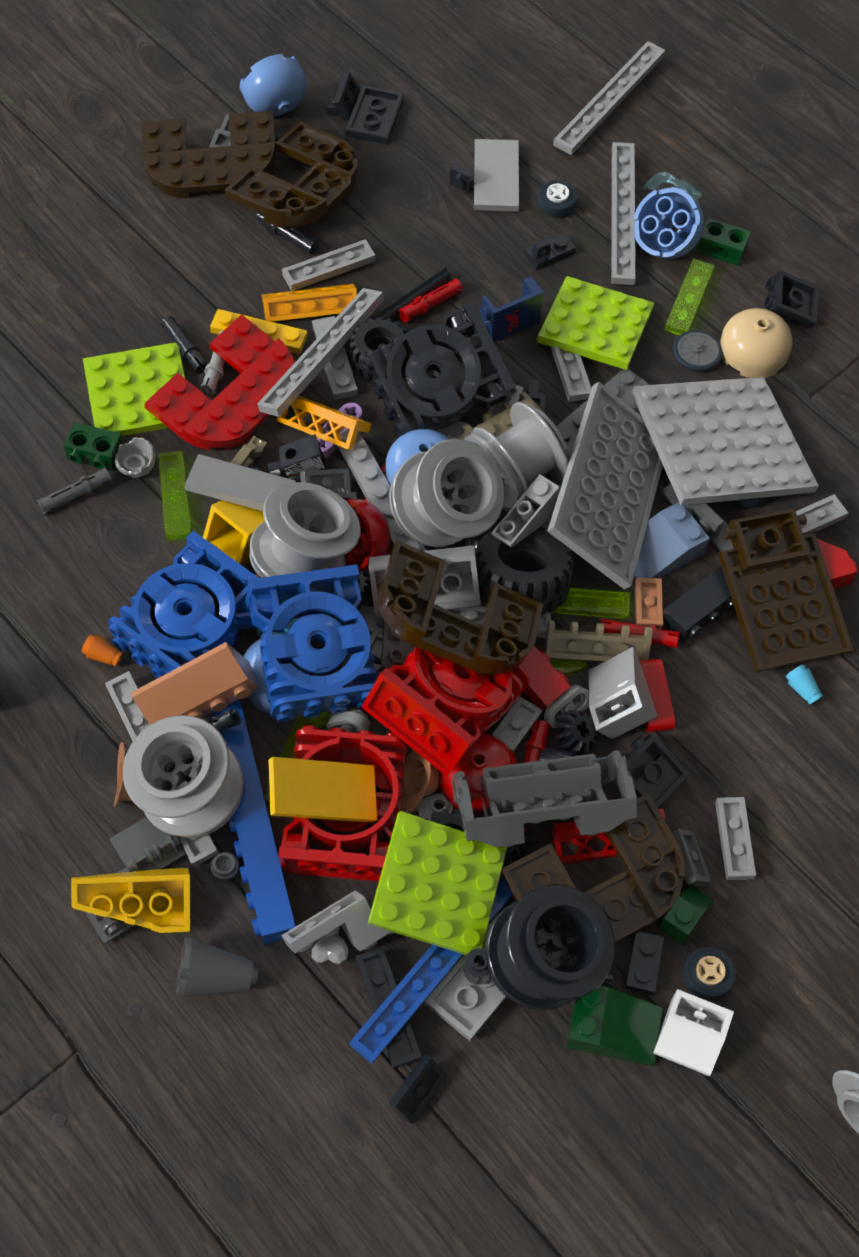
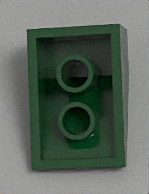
M600 986L591 994L574 999L566 1048L654 1067L656 1054L653 1052L659 1036L662 1007L612 988Z

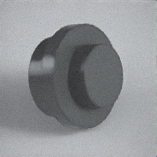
M228 852L216 855L211 862L212 874L219 880L232 879L239 871L238 859Z

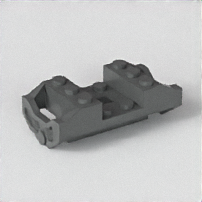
M619 750L613 751L607 757L596 758L594 754L483 768V776L480 777L483 811L485 814L483 818L474 819L469 787L465 780L464 772L459 771L452 776L453 799L455 804H458L467 841L477 840L494 847H511L515 844L524 843V823L536 824L546 820H566L573 817L581 835H597L598 833L611 831L628 819L637 818V798L632 776L627 770L626 758L620 754ZM615 782L622 799L607 800L601 786Z

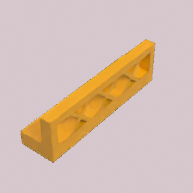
M354 284L262 294L265 320L272 322L339 314L357 295L356 287Z
M298 396L291 403L296 416L290 420L286 419L287 408L276 419L278 422L308 434H316L318 438L348 450H353L358 431L369 433L372 424L302 396ZM310 413L314 423L306 427L303 417ZM328 420L332 430L324 434L321 424ZM345 427L350 429L346 442L342 441L339 433Z

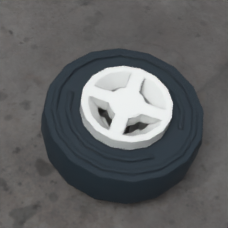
M551 180L540 187L537 202L539 208L544 213L550 216L561 217L570 214L575 209L578 196L576 189L570 183L562 180Z

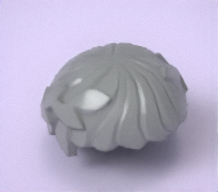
M134 437L132 441L124 445L121 444L115 457V465L119 472L133 478L148 474L155 463L154 447L149 441Z

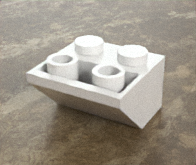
M677 989L671 999L653 1053L710 1076L725 1041L734 1012Z

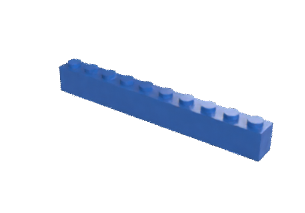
M238 699L227 705L224 710L213 712L210 716H218L233 708L237 710L241 718L239 725L231 727L221 734L227 747L238 759L243 773L242 799L236 812L229 820L231 832L237 831L239 840L233 842L237 858L243 857L245 866L239 867L243 884L249 883L251 892L246 893L249 910L255 909L257 919L252 920L255 937L261 936L263 945L283 940L281 935L293 929L295 923L241 702Z

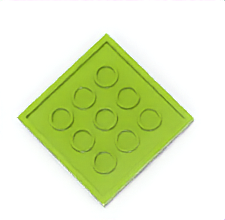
M566 276L539 332L537 342L551 347L556 346L561 350L627 370L653 310L654 302Z
M176 343L83 358L94 427L121 433V436L168 428L144 408V403L177 373L185 378L179 347Z
M400 811L397 814L367 924L467 955L473 949L482 948L507 847H494L477 840L467 841L465 833Z

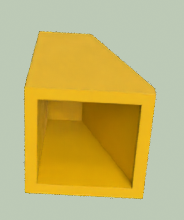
M221 500L211 506L203 538L245 567L251 562L249 554L252 534L261 523L265 522L263 511Z

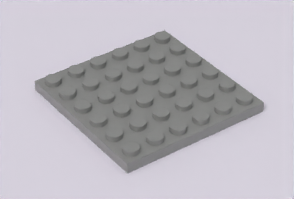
M764 377L634 386L631 394L680 505L814 493L817 490L818 484Z

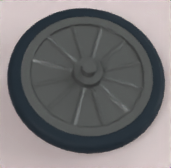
M701 330L684 332L676 338L673 344V354L677 362L693 371H706L714 368L720 362L723 354L718 339L712 334Z

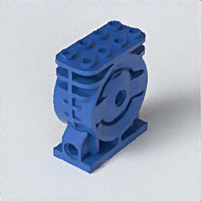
M194 531L186 537L187 545L173 558L174 565L165 567L152 574L141 585L136 596L130 599L132 606L130 608L125 605L119 609L121 617L118 619L112 616L108 620V630L114 638L112 640L113 644L123 652L126 650L132 654V658L140 666L146 665L149 667L157 679L225 642L235 649L239 639V631L256 627L252 624L250 609H247L245 599L250 579L258 577ZM213 599L219 602V617L225 619V623L216 617ZM154 611L157 625L165 635L160 633L151 621V615ZM183 612H191L188 615H181Z
M357 565L250 579L245 600L247 609H250L252 624L263 631L260 644L261 666L265 676L264 684L268 691L267 699L271 706V718L277 719V722H288L293 720L294 717L302 715L305 718H313L319 716L321 712L331 711L332 714H338L352 707H358L359 710H363L362 705L379 674L378 669L374 668L375 656L370 650V632L363 616L358 611L362 598L357 580L359 577ZM301 617L294 622L288 634L273 636L275 632H284L287 624L292 619ZM313 641L320 642L323 648L315 649L310 643ZM356 652L351 655L348 663L338 672L327 676H311L326 675L335 671L343 663L347 653ZM292 662V664H279V663Z

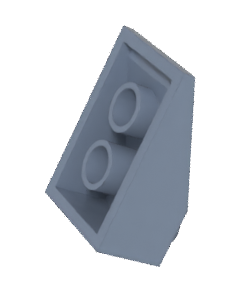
M678 502L660 511L648 521L634 573L635 578L659 579L705 554L710 538L684 505H680Z

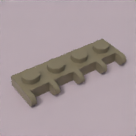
M525 391L519 394L520 402L542 411ZM506 401L502 403L504 411L494 417H491L489 413L483 414L484 422L476 427L486 429L495 437L501 435L513 427L510 416L512 406ZM465 424L462 426L464 434L455 439L464 440L465 437L472 433L473 429L469 424ZM450 434L446 435L449 439H454Z
M548 620L544 653L549 658L607 661L634 647L639 661L649 659L652 627H645L644 635L629 634V625H623L621 634L603 633V624L596 625V632L578 631V622H571L570 631L554 630L555 621Z

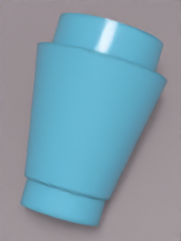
M802 664L786 675V678L789 680L788 684L809 705L823 697L810 668L806 669Z

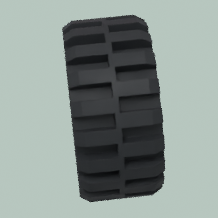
M543 527L538 528L513 547L508 546L491 534L492 531L488 532L478 542L475 557L480 599L482 598L486 605L494 583L542 602L541 616L546 612L554 611L564 603L571 584L574 567L573 554L569 547L549 532L544 531ZM514 569H525L532 572H522Z

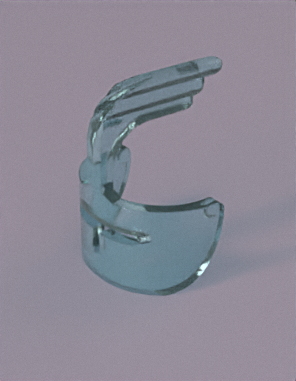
M667 172L657 173L643 186L644 190L647 188L656 190L663 182H669L677 188L687 191L696 201H698L702 193L685 178L679 181Z

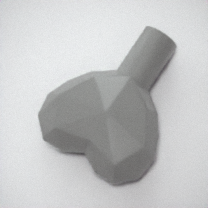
M340 926L335 933L323 936L315 943L312 948L311 957L316 963H324L330 960L334 964H341L347 960L349 952L344 939L339 936Z

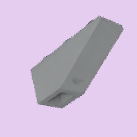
M539 475L491 534L510 547L519 543L551 520L560 487Z

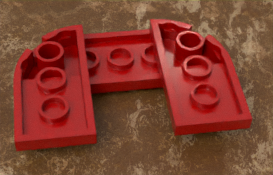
M242 314L210 342L209 348L241 373L213 400L209 399L177 373L144 403V408L187 443L201 449L210 450V447H224V450L237 447L250 439L251 433L270 416V414L260 412L257 404L295 363L290 350L279 338L274 341Z

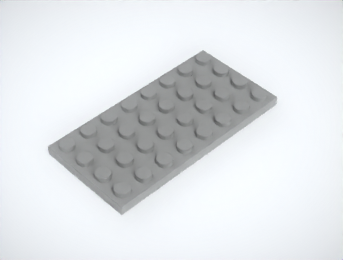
M600 382L592 386L547 532L620 587L626 589L632 585L663 464L642 416Z

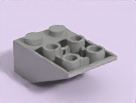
M634 647L589 670V709L596 731L610 739H614L658 716Z

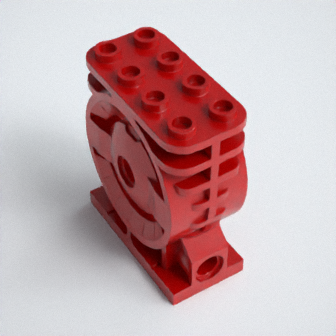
M416 646L402 666L393 665L390 669L386 668L380 673L362 708L444 775L449 777L462 759L471 751L479 737L485 734L520 699L530 683V675L522 665L508 673L482 675Z
M303 726L302 729L297 730L294 759L374 765L376 786L380 791L390 793L376 792L377 820L379 821L360 833L356 832L363 830L371 822L319 819L327 829L333 832L351 833V835H337L324 831L315 822L314 818L293 817L294 821L283 830L282 846L279 849L278 858L282 873L379 882L392 836L391 831L394 828L397 814L401 808L407 744L394 733H387L385 736L374 735L373 732L365 730L351 733L341 728H332L330 731L319 730L315 726ZM312 844L315 848L319 850L310 849V845Z

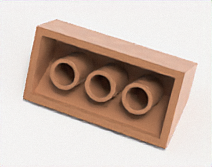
M225 642L131 692V696L149 725L161 719L178 715L204 719V717L213 712L224 710L232 702L248 697L251 692L259 689L250 662Z

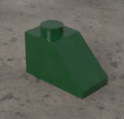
M689 885L669 910L659 930L683 946L714 900L694 886Z

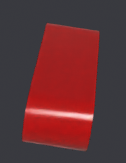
M662 660L639 661L658 715L644 723L645 731L649 733L674 730V711Z

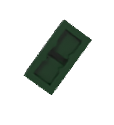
M708 218L696 252L739 266L747 248L751 231Z
M74 422L63 447L67 460L73 463H83L100 470L106 468L107 470L114 471L116 467L115 457L123 441L121 433Z

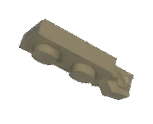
M254 435L247 445H243L230 463L252 468L255 458L262 457L267 442Z

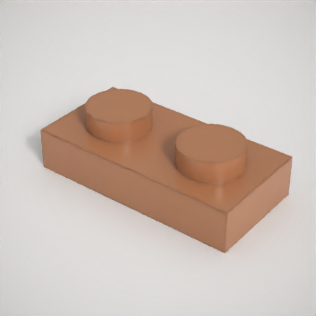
M635 579V618L637 625L648 627L655 625L656 628L662 629V579Z

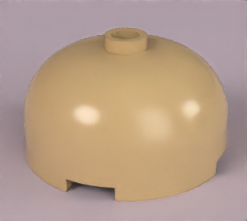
M761 308L746 309L734 315L725 325L720 339L723 362L740 371V375L749 378H767L777 374V371L787 364L793 343L790 328L784 319L772 311Z

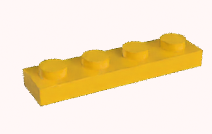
M218 309L210 325L211 333L219 334L221 331H224L241 314ZM245 316L274 341L279 338L288 347L290 352L301 353L307 339V330Z

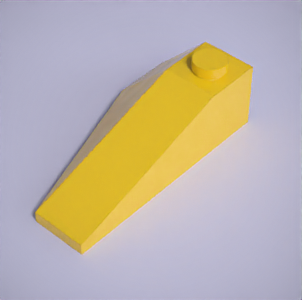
M188 868L155 869L71 878L72 908L102 917L125 921L127 924L146 927L159 933L190 932Z

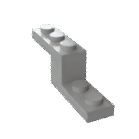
M355 890L281 936L286 945L296 953L309 949L314 941L322 936H329L335 933L341 925L350 943L361 951L375 946L378 942L377 940L395 932L367 924L371 908L366 898Z

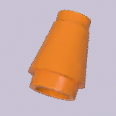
M90 634L81 651L88 659L115 667L119 665L124 654L99 634L97 636Z

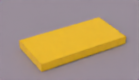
M281 757L269 759L271 816L374 822L377 820L374 765Z

